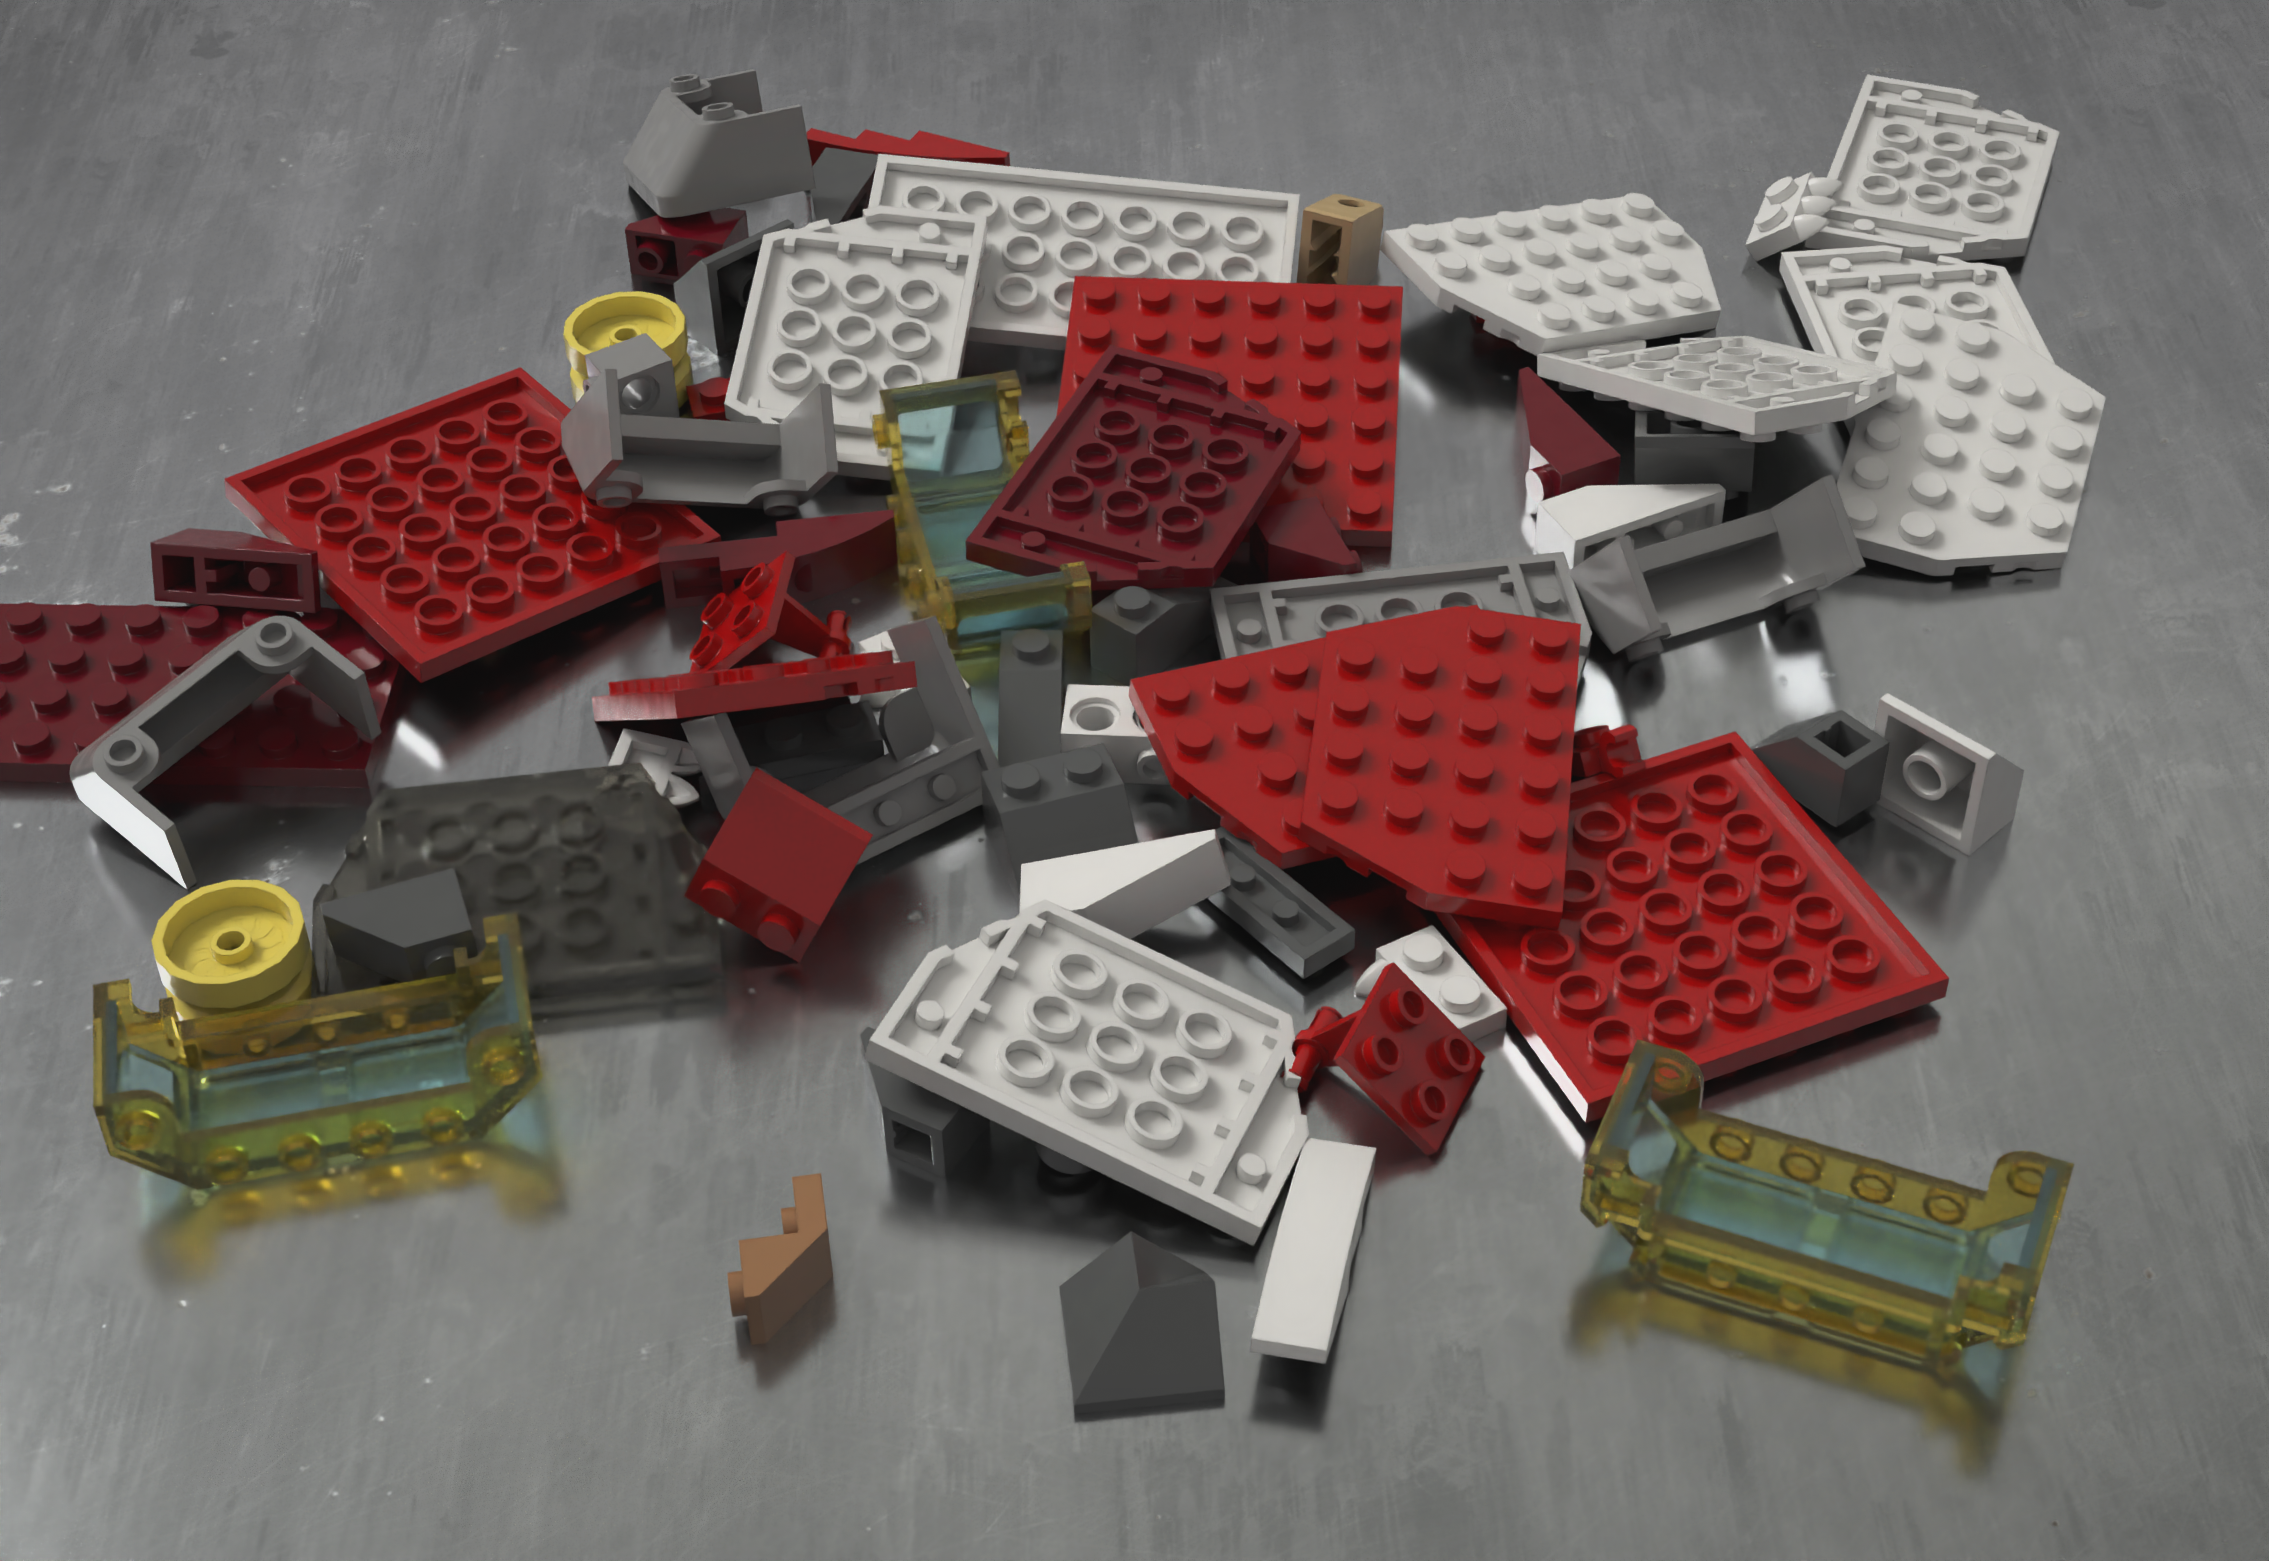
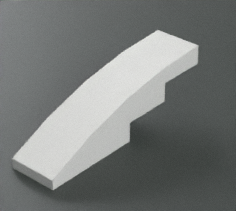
M1314 1138L1306 1139L1279 1223L1252 1333L1250 1352L1326 1364L1348 1293L1350 1266L1361 1233L1363 1207L1374 1174L1376 1148Z

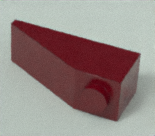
M1529 367L1520 369L1518 375L1516 421L1525 483L1530 497L1538 503L1588 485H1618L1621 455Z
M188 528L150 542L155 601L309 613L321 611L317 551L244 532Z

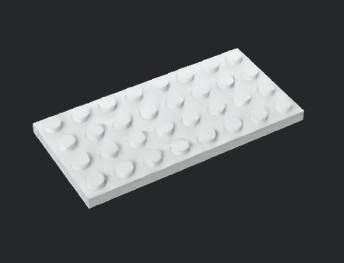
M878 154L868 208L883 205L987 216L988 231L967 341L1065 350L1075 276L1291 283L1300 194Z

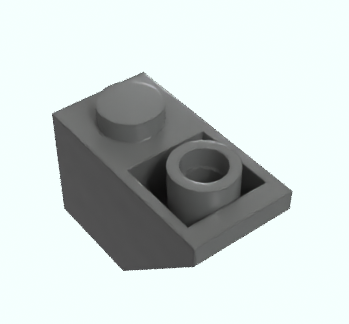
M1838 710L1786 725L1750 747V749L1794 799L1834 827H1838L1880 800L1890 742L1843 710Z
M867 1026L860 1034L864 1080L886 1154L946 1179L990 1124V1119L865 1060L868 1042L876 1031Z

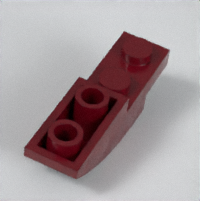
M883 510L776 521L777 536L658 548L666 609L707 605L719 593L723 592L728 595L741 585L743 579L753 567L761 562L768 565L786 550L796 557L786 593L798 603L802 604L855 586L898 563L894 511Z

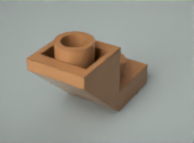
M821 1173L792 1177L795 1207L781 1208L784 1234L739 1240L742 1271L727 1272L732 1317L747 1315L751 1345L767 1343L833 1277Z

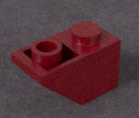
M721 208L683 217L669 218L657 215L630 223L625 228L631 274L678 281L700 260L749 237L746 210Z
M1317 497L1264 507L1249 529L1250 559L1264 583L1363 573L1362 564L1355 550H1348L1343 541L1337 519L1335 517H1328Z

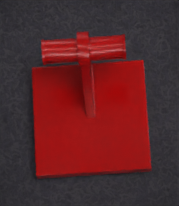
M786 550L768 565L764 562L757 564L745 576L739 587L728 595L723 592L719 593L707 604L700 618L704 623L700 638L693 646L689 655V659L693 661L689 673L729 669L768 639L780 642L817 658L848 655L852 646L851 640L848 637L852 618L850 615L845 618L846 612L834 610L827 615V623L825 625L786 593L796 558Z
M1393 962L1384 967L1360 1010L1344 1018L1340 1012L1332 1007L1323 1006L1321 1010L1318 1009L1316 1011L1315 1017L1308 1029L1301 1030L1295 1036L1292 1051L1296 1058L1292 1069H1289V1071L1301 1077L1297 1089L1298 1093H1302L1303 1090H1307L1309 1082L1317 1069L1339 1066L1429 1156L1438 1151L1485 1056ZM1282 1071V1073L1280 1074V1077L1282 1078L1284 1076V1071Z

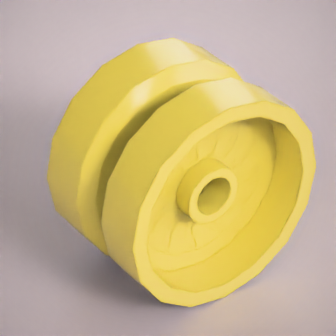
M633 291L615 292L596 297L577 307L566 319L563 333L566 355L571 363L570 380L575 402L577 403L585 394L583 381L588 379L585 355L646 333L672 359L678 408L682 407L688 399L686 386L693 385L691 359L687 353L688 335L686 320L679 306L662 295Z
M227 880L201 887L177 900L158 920L151 940L162 983L166 989L175 1026L192 1043L215 1051H246L272 1044L298 1029L315 1010L321 991L316 965L299 902L284 888L261 880Z

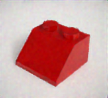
M756 767L702 859L684 897L703 907L709 914L722 918L759 939L768 948L779 951L800 963L873 834Z

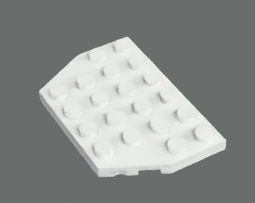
M1867 74L1827 178L1843 182L1844 186L1828 197L1837 202L1831 210L1821 216L1827 218L1830 223L1821 231L1806 239L1805 247L1822 250L1888 245L1904 248L1903 258L1937 263L1939 255L1958 258L1962 261L2025 256L2057 149L2060 132L2041 123L2029 121L2023 115L2009 109L2002 112V115L1979 106L1980 96L1966 90Z
M1629 193L1624 197L1603 200L1587 199L1582 203L1562 206L1544 205L1540 209L1520 212L1502 211L1496 215L1471 219L1461 217L1450 222L1430 225L1412 224L1408 228L1384 231L1380 250L1435 306L1451 314L1460 307L1484 319L1483 330L1499 338L1508 339L1518 347L1536 356L1541 353L1619 341L1649 340L1714 329L1721 313V307L1702 247L1684 231L1680 224L1672 221L1662 212L1650 197L1639 193Z
M879 205L863 209V217L833 225H830L827 218L809 223L800 229L788 228L764 234L724 402L726 418L737 422L780 424L819 383L831 384L838 473L836 475L940 486L987 237V216Z
M1888 245L1781 252L1779 271L1814 352L1874 366L1895 302L2005 331L2055 364L2005 267L1980 262L1968 263L1958 258L1939 255L1937 264L1902 257L1904 248ZM1859 414L1844 420L1851 437Z
M1894 302L1874 366L1897 372L1896 395L1859 413L1836 484L1862 557L1931 576L1953 575L1956 567L1989 565L1991 573L2009 572L2022 567L2033 570L2062 568L2068 551L2106 397L2005 331L1987 327L1976 322H1968L1933 313L1923 308Z
M1750 336L1680 338V343L1653 348H1646L1645 340H1626L1537 354V375L1559 382L1561 390L1593 391V398L1601 401L1626 400L1629 401L1628 407L1632 410L1665 411L1664 417L1668 420L1702 421L1701 428L1708 431H1739L1740 439L1749 442L1773 441L1776 439V432L1785 430L1795 434L1819 433L1822 431V424L1847 420L1896 395V371Z
M1046 899L1020 910V913L1015 918L998 920L981 928L979 938L953 950L944 945L929 952L870 1038L864 1057L865 1060L1252 1246L1255 1245L1309 1135L1307 1115H1301L1297 1089L1301 1077L1289 1071V1069H1292L1296 1058L1292 1051L1295 1041L1292 1015ZM1282 1071H1284V1076H1283V1078L1280 1077V1074L1282 1073Z

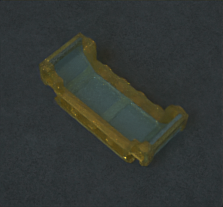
M1015 370L879 390L881 414L871 416L877 450L885 449L893 492V495H886L885 497L886 510L894 511L895 529H900L896 530V543L901 565L911 564L906 566L911 600H922L917 602L918 620L936 615L953 657L1000 650L1001 631L1063 630V640L1081 637L1084 635L1083 631L1092 628L1091 579L1084 561L1061 564L1060 572L1025 577L966 560V539L1030 454L1028 425L1026 420L1021 421L1019 415L1018 396L1021 395V385Z
M518 913L483 918L486 947L479 955L470 959L466 947L453 949L455 974L179 1021L172 997L159 999V1012H146L137 1008L132 1002V986L129 979L93 984V1108L109 1155L199 1190L484 1138L543 1079L528 985L530 980Z
M1637 1039L1585 1159L1580 1211L1596 1228L1605 1226L1607 1221H1609L1633 1247L1628 1263L1644 1280L1934 1369L1959 1363L1963 1348L1993 1340V1343L2000 1351L2024 1345L2055 1231L2063 1211L2074 1168L2073 1163L2032 1151L2010 1152L2004 1154L1995 1162L1988 1189L1983 1191L1952 1180L1938 1178L1879 1159L1869 1158L1817 1143L1807 1138H1800L1748 1123L1738 1118L1701 1109L1704 1076L1699 1066L1681 1051Z

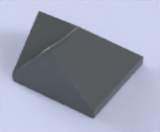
M1131 1231L1059 1286L1074 1414L1225 1399L1215 1281L1205 1271Z

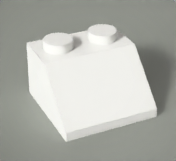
M1886 693L1879 699L1874 732L1889 741L1890 745L1880 800L1875 803L1970 856L2014 819L2024 770L1992 750L1889 693Z

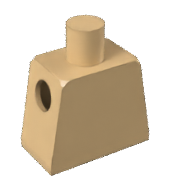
M1332 194L1306 207L1303 210L1297 283L1368 285L1375 277L1378 269L1383 228V206L1379 203L1342 194Z

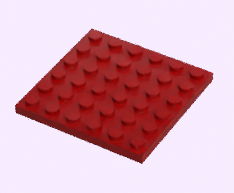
M1075 276L1057 416L1110 345L1216 372L1228 381L1227 390L1245 403L1255 399L1264 405L1272 416L1284 419L1301 431L1300 451L1264 507L1317 497L1328 517H1335L1337 519L1346 546L1392 547L1403 286ZM1249 531L1242 542H1250Z
M521 367L224 479L226 498L269 539L317 551L320 587L421 683L662 580L658 548L721 542V535L685 505L632 502L630 505L621 508H603L597 505L596 500L586 497L562 448L561 422L571 409Z
M1736 731L1644 760L1646 765L1644 771L1620 779L1605 772L1571 783L1563 913L1558 930L1434 911L1485 984L1507 1007L1508 1016L1586 1123L1946 997L1949 977Z

